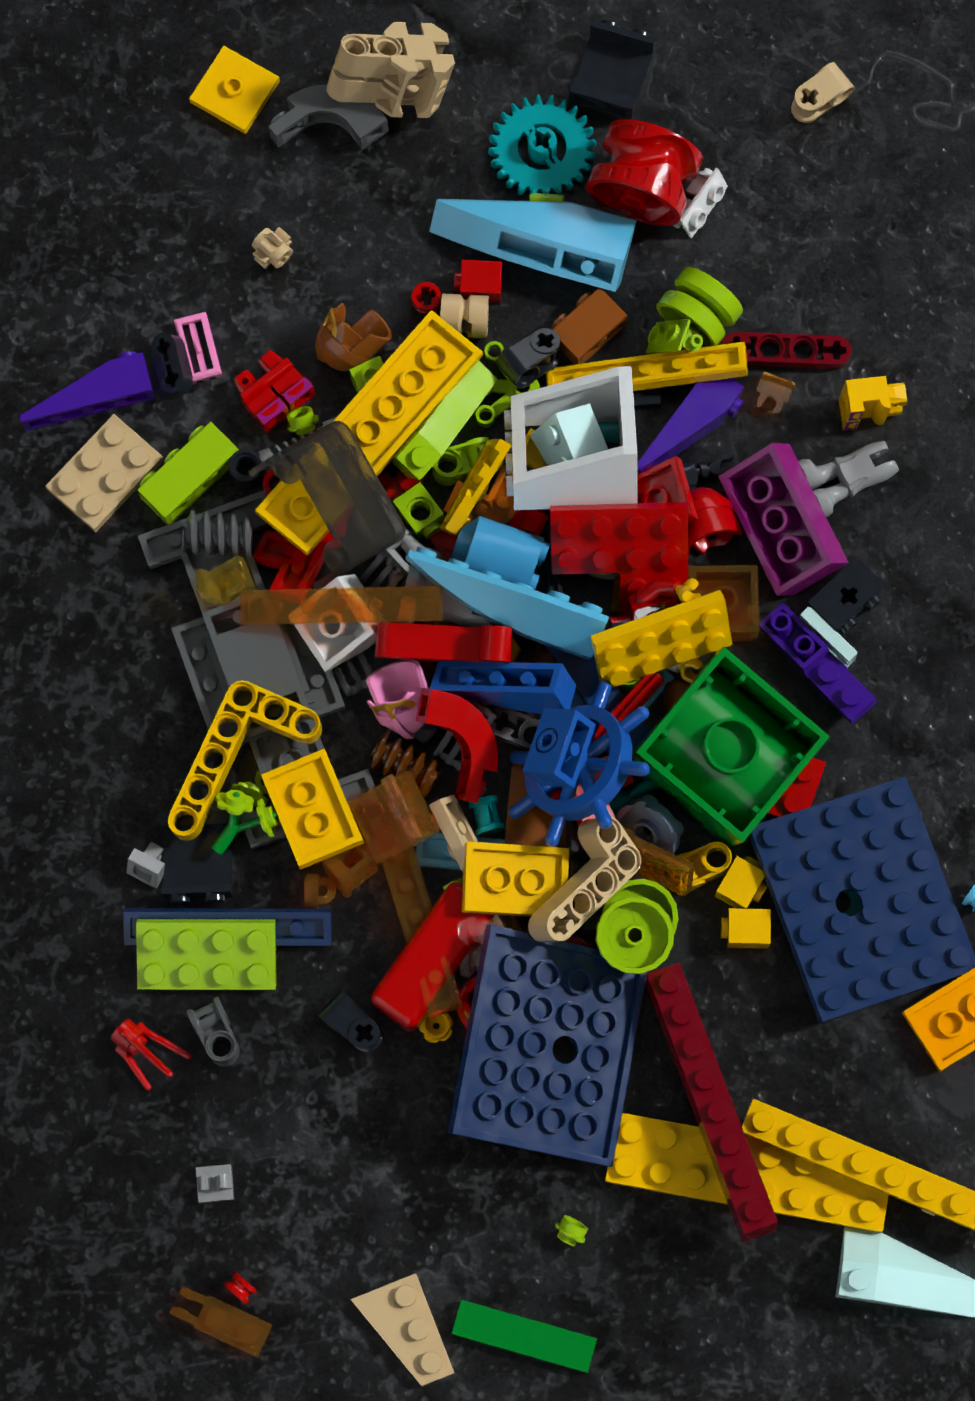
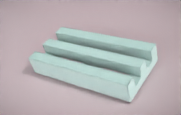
M807 607L800 614L799 618L829 647L830 653L847 669L855 661L857 651L811 607Z

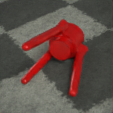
M127 1019L114 1031L111 1040L117 1045L115 1051L124 1058L145 1090H151V1085L129 1053L136 1055L140 1052L167 1077H172L173 1073L145 1047L148 1040L144 1036L186 1059L192 1057L191 1053L149 1030L142 1022L136 1025L133 1021Z

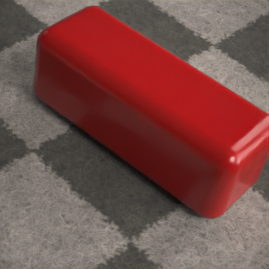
M453 882L447 886L372 993L371 998L374 1008L407 1031H415L420 1027L426 1015L432 1010L485 934L486 925L490 924L495 915L463 913V884L460 882Z

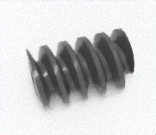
M191 510L184 523L182 552L185 553L189 544H191L193 553L199 554L204 545L206 553L212 555L216 546H218L220 555L226 556L231 547L234 557H239L243 548H245L247 557L251 558L254 528L251 525L249 515H245L242 523L238 524L235 514H231L228 523H224L222 513H218L214 522H211L208 512H204L201 520L197 521L195 511Z

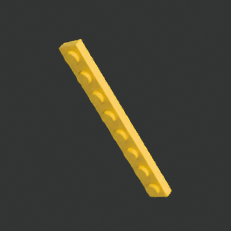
M752 1100L742 1125L745 1135L975 1231L974 1190L761 1101Z

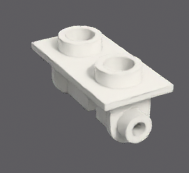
M708 168L699 171L696 179L686 189L687 194L694 198L692 200L686 198V207L684 208L681 220L673 226L680 228L682 225L689 238H692L697 230L705 224L708 214L715 204L723 198L728 187L718 168H715L714 171Z

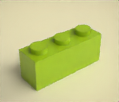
M212 422L205 427L199 426L189 436V442L181 450L176 448L170 452L164 460L165 465L156 473L154 471L148 473L139 484L141 486L138 489L140 498L167 525L172 524L229 470L230 458L239 451Z

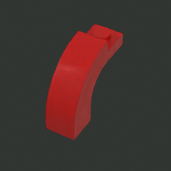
M422 688L415 722L440 726L455 737L461 750V767L455 797L458 800L478 803L479 796L483 795L486 785V779L483 776L484 770L497 772L498 750L493 731L483 714L467 700L452 693Z

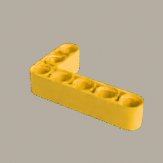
M241 680L231 684L170 811L168 825L173 834L184 841L193 840L200 834L216 801V795L223 786L252 722L299 743L312 744L319 739L322 733V724L316 712L248 681ZM242 691H248L252 694V700L246 706H238L234 702L236 695ZM272 705H280L284 708L283 715L277 720L266 718V710ZM303 719H311L315 722V727L312 732L301 734L297 731V724ZM227 722L236 723L238 729L235 735L232 737L220 735V729L223 724ZM212 753H220L223 755L222 764L214 769L208 768L205 764L206 758ZM197 784H205L209 788L207 796L201 800L191 797V791ZM183 815H190L194 818V824L188 831H179L176 827L177 820Z

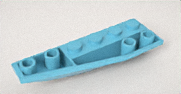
M437 199L429 232L519 265L616 292L623 277L637 220L574 202Z
M417 547L416 551L409 550L405 559L428 580L460 604L498 626L512 627V632L519 636L586 660L592 658L594 652L590 636L604 631L609 616L601 614L603 608L587 602H583L582 605L578 606L570 603V597L563 593L551 590L550 593L544 594L535 591L529 585L516 581L511 583L502 580L500 575L490 571L482 570L480 573L468 569V564L450 558L449 562L437 559V553L422 547Z

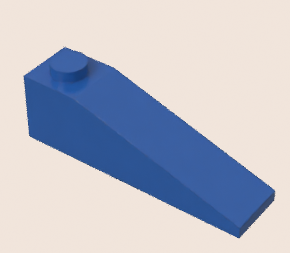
M438 661L430 689L452 693L467 701L542 714L544 707L570 710L576 684L562 663Z

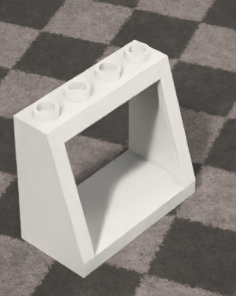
M631 366L615 367L511 396V410H504L505 430H512V432H505V441L512 445L508 451L512 453L506 454V474H513V476H506L507 496H514V510L550 509V506L637 503V440ZM589 403L597 422H619V447L527 471L525 426H541L555 413Z

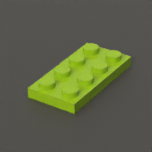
M137 919V989L276 990V919Z

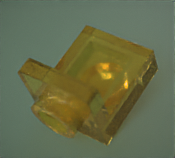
M235 556L212 571L199 569L195 572L198 581L197 590L200 596L206 602L220 606L235 600L255 588L244 557Z

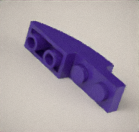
M781 603L758 623L761 631L801 678L829 707L833 706L851 725L877 703L876 697L830 653L829 647L784 603Z

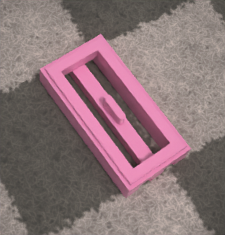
M206 312L175 319L177 335L183 339L193 376L192 384H196V381L203 380V382L210 380L209 378L215 376L216 378L223 377ZM202 321L213 364V369L209 370L206 367L195 322ZM189 324L201 371L194 373L182 327Z

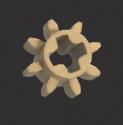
M280 227L275 232L265 228L252 243V247L256 250L253 253L255 256L254 260L264 269L270 264L275 268L281 267L293 253V249L289 247L292 243L291 237Z

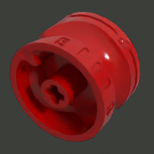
M632 119L613 121L609 125L603 140V147L611 155V161L609 163H600L593 167L586 185L588 193L607 209L619 215L636 219L638 222L656 226H673L678 224L686 207V196L682 185L696 179L703 161L701 152L684 137L661 126Z

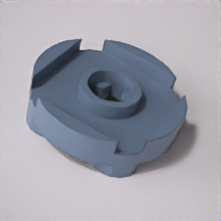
M644 795L641 798L630 800L618 811L615 817L639 850L642 862L650 859L653 861L658 860L655 864H661L667 861L680 846V837L684 833L683 825L651 795ZM645 827H647L652 833H650L649 835L646 834L644 831Z

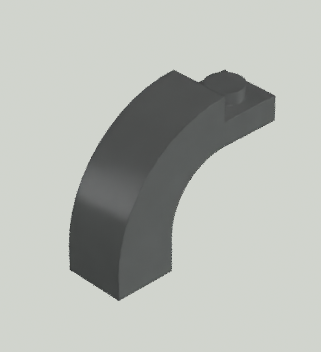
M316 85L301 89L288 96L290 111H282L277 114L268 127L271 139L280 147L311 125L332 123L344 128L363 150L389 131L388 121L374 103L336 101L328 95L326 91L327 85Z

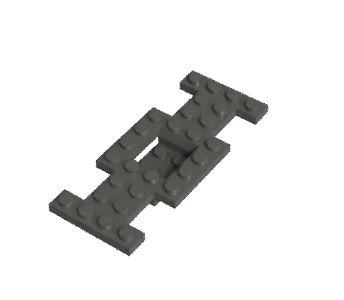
M265 490L205 511L208 512L211 522H214L218 513H222L224 523H228L231 514H235L238 524L242 523L245 515H249L254 532L270 527L267 522L255 513V509L266 498ZM204 512L196 515L197 521L201 520ZM187 518L138 536L150 570L182 558L203 617L171 629L208 730L231 684L241 680L253 683L316 712L319 718L346 709L332 670L326 672L323 670L289 618V615L299 608L301 604L272 598L271 593L266 592L253 554L251 558H248L246 550L243 548L241 555L234 557L230 547L226 556H221L218 546H216L213 554L208 555L204 545L199 554H195L191 544H189L186 552L183 553V528ZM248 691L238 693L234 700L235 704L238 706L248 705L252 700V694ZM280 705L270 706L266 710V718L270 720L279 719L283 715L284 708ZM303 719L297 724V731L301 734H308L314 729L315 722L311 719ZM234 722L223 724L220 729V735L232 737L237 732L238 725ZM252 722L241 745L242 747L250 744L260 774L324 749L320 737L312 744H302ZM369 769L338 780L351 813L381 803ZM271 801V804L268 805V807H269V806H272L273 809L275 810L274 805H273V803H272V801ZM254 810L244 814L241 822L244 823L258 818L257 811ZM278 815V825L276 826L274 837L270 838L267 832L263 831L261 824L245 830L252 850L286 838Z

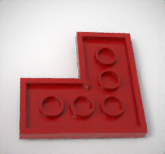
M687 502L550 506L552 574L620 573V616L628 615V598L636 595L637 591L654 579L680 581L682 585L688 580Z

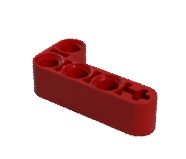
M377 623L376 658L511 663L512 627Z

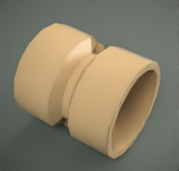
M442 293L440 317L460 334L466 333L468 338L487 339L489 296L470 295L466 300L463 299L461 294Z

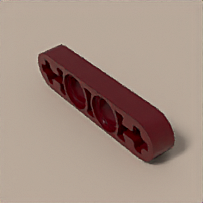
M731 332L722 341V344L745 342L746 348H750L751 342H756L754 349L755 357H749L751 350H746L747 366L841 369L849 362L852 352L851 345L847 339L833 335ZM765 342H772L779 348V353L773 358H767L760 352L761 345ZM800 343L807 344L812 349V355L807 359H799L795 356L793 348ZM818 344L823 345L821 351L829 352L832 351L833 346H839V350L845 352V354L840 355L838 360L833 359V354L822 353L821 360L816 359Z

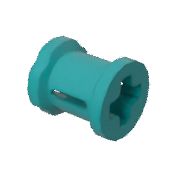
M496 795L481 797L478 799V803H467L468 808L473 810L477 825L475 830L476 837L490 836L506 829L505 824L500 822L496 807L498 802Z

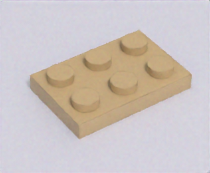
M113 414L51 479L46 488L93 531L97 532L137 490L141 480L148 473L154 471L164 461V458L120 418Z

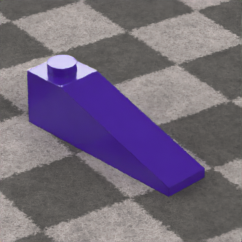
M127 351L119 354L117 359L109 360L20 415L25 431L154 400L155 396L143 352Z
M732 378L698 382L638 461L637 474L675 457L719 427L728 415L733 418L744 403L740 399L744 386Z

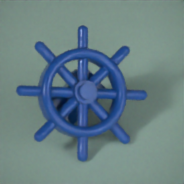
M601 681L598 684L591 705L577 706L570 710L544 707L530 750H515L510 753L509 758L512 763L524 765L522 771L525 773V786L528 794L509 809V815L513 819H519L534 806H538L553 816L545 838L546 844L551 847L559 843L566 821L580 820L594 814L602 829L610 828L612 819L606 805L618 794L628 775L646 776L650 771L647 763L632 761V742L629 735L631 730L648 718L649 710L644 706H640L620 721L605 710L611 691V684L608 681ZM598 726H603L607 732L593 743ZM610 748L608 759L597 758ZM598 772H602L599 779L595 782L594 778L597 776ZM580 782L584 793L574 798ZM563 787L559 800L552 799L550 794L557 788Z

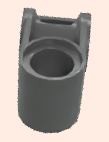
M219 997L213 998V1003L195 1011L192 1009L187 1010L186 1012L191 1024L213 1063L223 1067L235 1063L239 1057L240 1049ZM220 1041L231 1043V1050L226 1056L220 1057L214 1054V1047Z

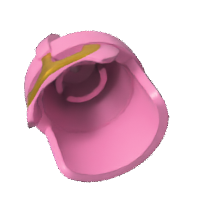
M400 660L377 669L367 677V686L374 700V703L370 700L367 703L382 726H386L408 740L413 739L416 732L425 724L415 721L421 689L430 688L427 686L419 661Z

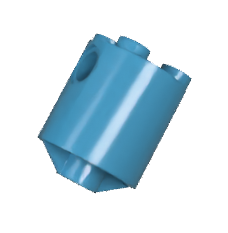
M478 516L459 531L451 557L468 564V569L480 573L482 570L490 571L500 575L502 580L511 583L515 581L533 587L535 590L539 575L534 574L536 567L540 568L541 564L544 563L550 543L544 542V537Z

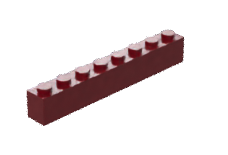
M680 962L647 973L646 987L741 1241L743 1243L775 1232L778 1224L776 1215Z

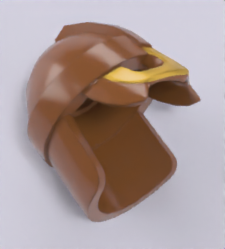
M343 303L336 308H331L316 335L315 350L317 359L323 363L326 362L331 368L338 371H349V369L373 359L374 355L392 338L389 326L375 311L368 310L350 326L344 322L346 308Z

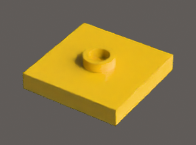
M223 46L189 100L191 104L246 134L279 84L280 78Z

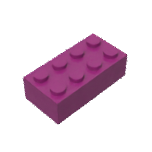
M771 443L718 476L777 596L795 595L849 563L790 444Z

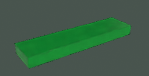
M464 1300L460 1302L452 1335L588 1373L597 1338Z

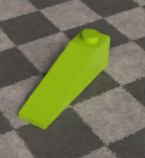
M478 361L396 452L391 462L407 478L421 480L444 454L498 379Z

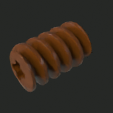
M388 729L371 753L372 770L377 771L384 766L383 776L385 778H389L396 773L394 779L396 785H401L407 780L406 791L410 793L419 787L417 797L420 800L426 798L437 785L446 766L440 771L436 770L437 758L426 764L424 762L426 751L424 750L415 757L413 755L415 747L413 743L406 749H402V736L391 742L392 730Z

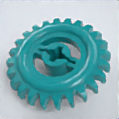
M537 94L535 104L531 106L527 98L524 97L523 109L520 110L514 103H511L512 116L507 115L503 111L501 112V120L504 125L497 122L493 123V129L499 135H489L490 143L496 147H489L488 154L498 158L491 161V166L493 168H502L498 171L497 178H509L506 182L507 188H513L518 185V195H523L526 190H530V194L538 192L550 194V191H553L555 194L562 195L563 187L568 191L574 190L572 181L584 182V176L580 172L588 173L591 171V165L586 162L593 161L596 158L594 152L588 151L596 146V140H589L587 138L593 134V127L583 128L587 123L586 115L575 119L578 114L577 106H574L568 112L566 111V99H563L559 106L556 107L554 106V97L550 95L547 104L543 105L540 95ZM551 129L556 130L566 143V153L561 162L556 157L557 137ZM523 135L528 139V156L530 160L538 165H547L549 169L537 170L529 167L522 161L518 153V145ZM536 141L540 142L541 145L536 147Z

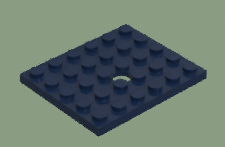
M906 776L760 823L750 833V841L765 876V881L819 1024L949 981L975 968L974 951ZM851 891L859 897L861 908L857 915L848 916L838 911L836 898L840 892Z
M486 925L448 1134L613 1167L647 972L642 974L624 973L613 968L600 955L599 950L564 941L539 942L530 933L495 925ZM561 1036L569 1037L570 1042L575 1046L573 1059L565 1064L558 1062L552 1052L555 1040Z

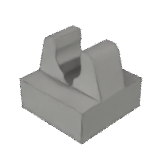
M153 842L149 844L144 853L134 848L128 858L126 873L157 889L164 875L165 863L161 862L163 858L161 853L164 848Z
M231 1164L196 1167L198 1203L234 1200Z

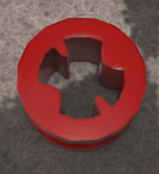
M422 282L413 289L412 305L414 309L422 315H427L431 310L436 313L440 309L441 291L434 283ZM423 292H429V296L435 295L431 299L432 304L424 305V301L418 302V300L422 299Z
M234 1271L232 1273V1280L229 1282L225 1281L223 1285L247 1305L250 1302L248 1300L249 1295L256 1294L258 1291Z

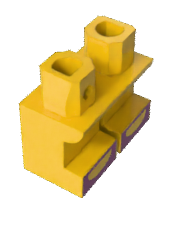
M886 376L846 380L838 398L843 431L857 429L860 420L863 418L872 417L875 424L883 426L887 416L901 415L903 405L907 404L905 383L887 384Z

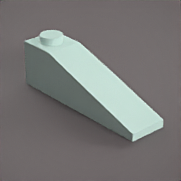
M844 1227L835 1297L975 1318V1279L883 1233Z

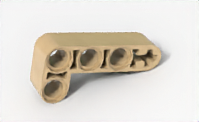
M611 817L612 825L608 829H602L596 818L586 819L580 824L578 839L591 859L531 916L528 927L531 936L536 941L554 942L568 939L639 870L641 865L639 850L615 818ZM573 899L575 901V908H573Z

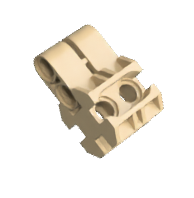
M393 22L384 31L383 35L348 34L341 40L326 91L332 99L340 102L375 103L378 109L390 117L403 116L401 105H414L418 118H429L440 106L455 65L453 54H442L445 46L449 45L447 33L432 23H421L422 35H408L405 22Z

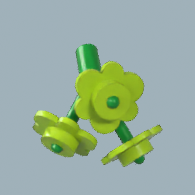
M239 782L238 785L233 784L230 788L231 790L227 793L222 792L216 795L217 807L221 810H226L230 814L228 824L211 846L214 851L221 855L239 832L260 824L263 831L267 832L270 838L274 837V832H276V826L278 825L277 813L272 806H266L268 799L263 796V790L252 782ZM253 806H255L259 817L239 824L244 813L251 812Z

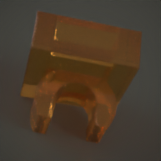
M764 372L756 389L757 392L761 393L757 400V406L762 407L765 399L771 397L776 401L774 413L778 414L784 402L788 403L796 383Z

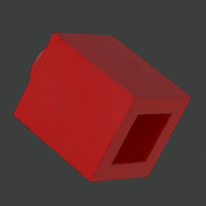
M462 260V270L455 271L454 291H460L461 296L466 300L470 295L489 296V303L501 304L502 262Z

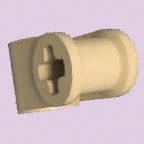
M831 62L796 89L791 113L798 121L810 123L832 107L842 103L851 95L855 87L834 62Z

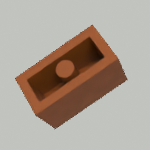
M598 288L593 294L590 291L585 293L577 301V308L569 315L566 313L562 314L551 326L552 330L557 332L560 337L559 350L574 365L588 361L627 325V314L601 288Z

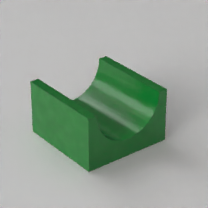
M722 647L708 657L697 676L645 738L632 749V761L647 763L650 771L644 777L729 848L746 840L830 736L729 650Z

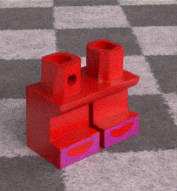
M272 350L268 351L258 361L261 368L266 372L259 380H256L248 369L234 378L235 385L240 392L242 404L266 434L287 418L289 411L291 412L302 407L316 396L314 386L294 368L288 358L283 360Z

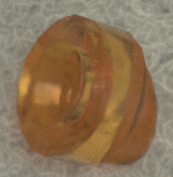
M307 873L305 875L304 905L306 908H319V904H328L334 899L336 887L331 879L320 877L319 874ZM320 886L327 887V894L325 896H320Z

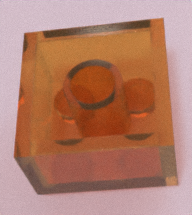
M758 565L689 566L688 579H696L699 583L696 589L689 590L690 592L699 593L701 596L721 590L726 602L732 641H757L759 634Z

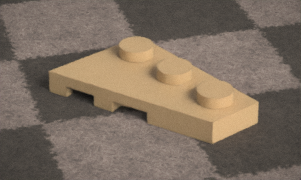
M416 1273L350 1299L421 1386L454 1374L453 1367Z

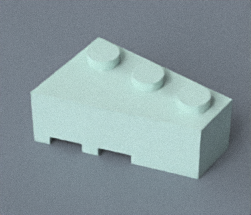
M590 403L555 413L529 435L548 466L608 450Z

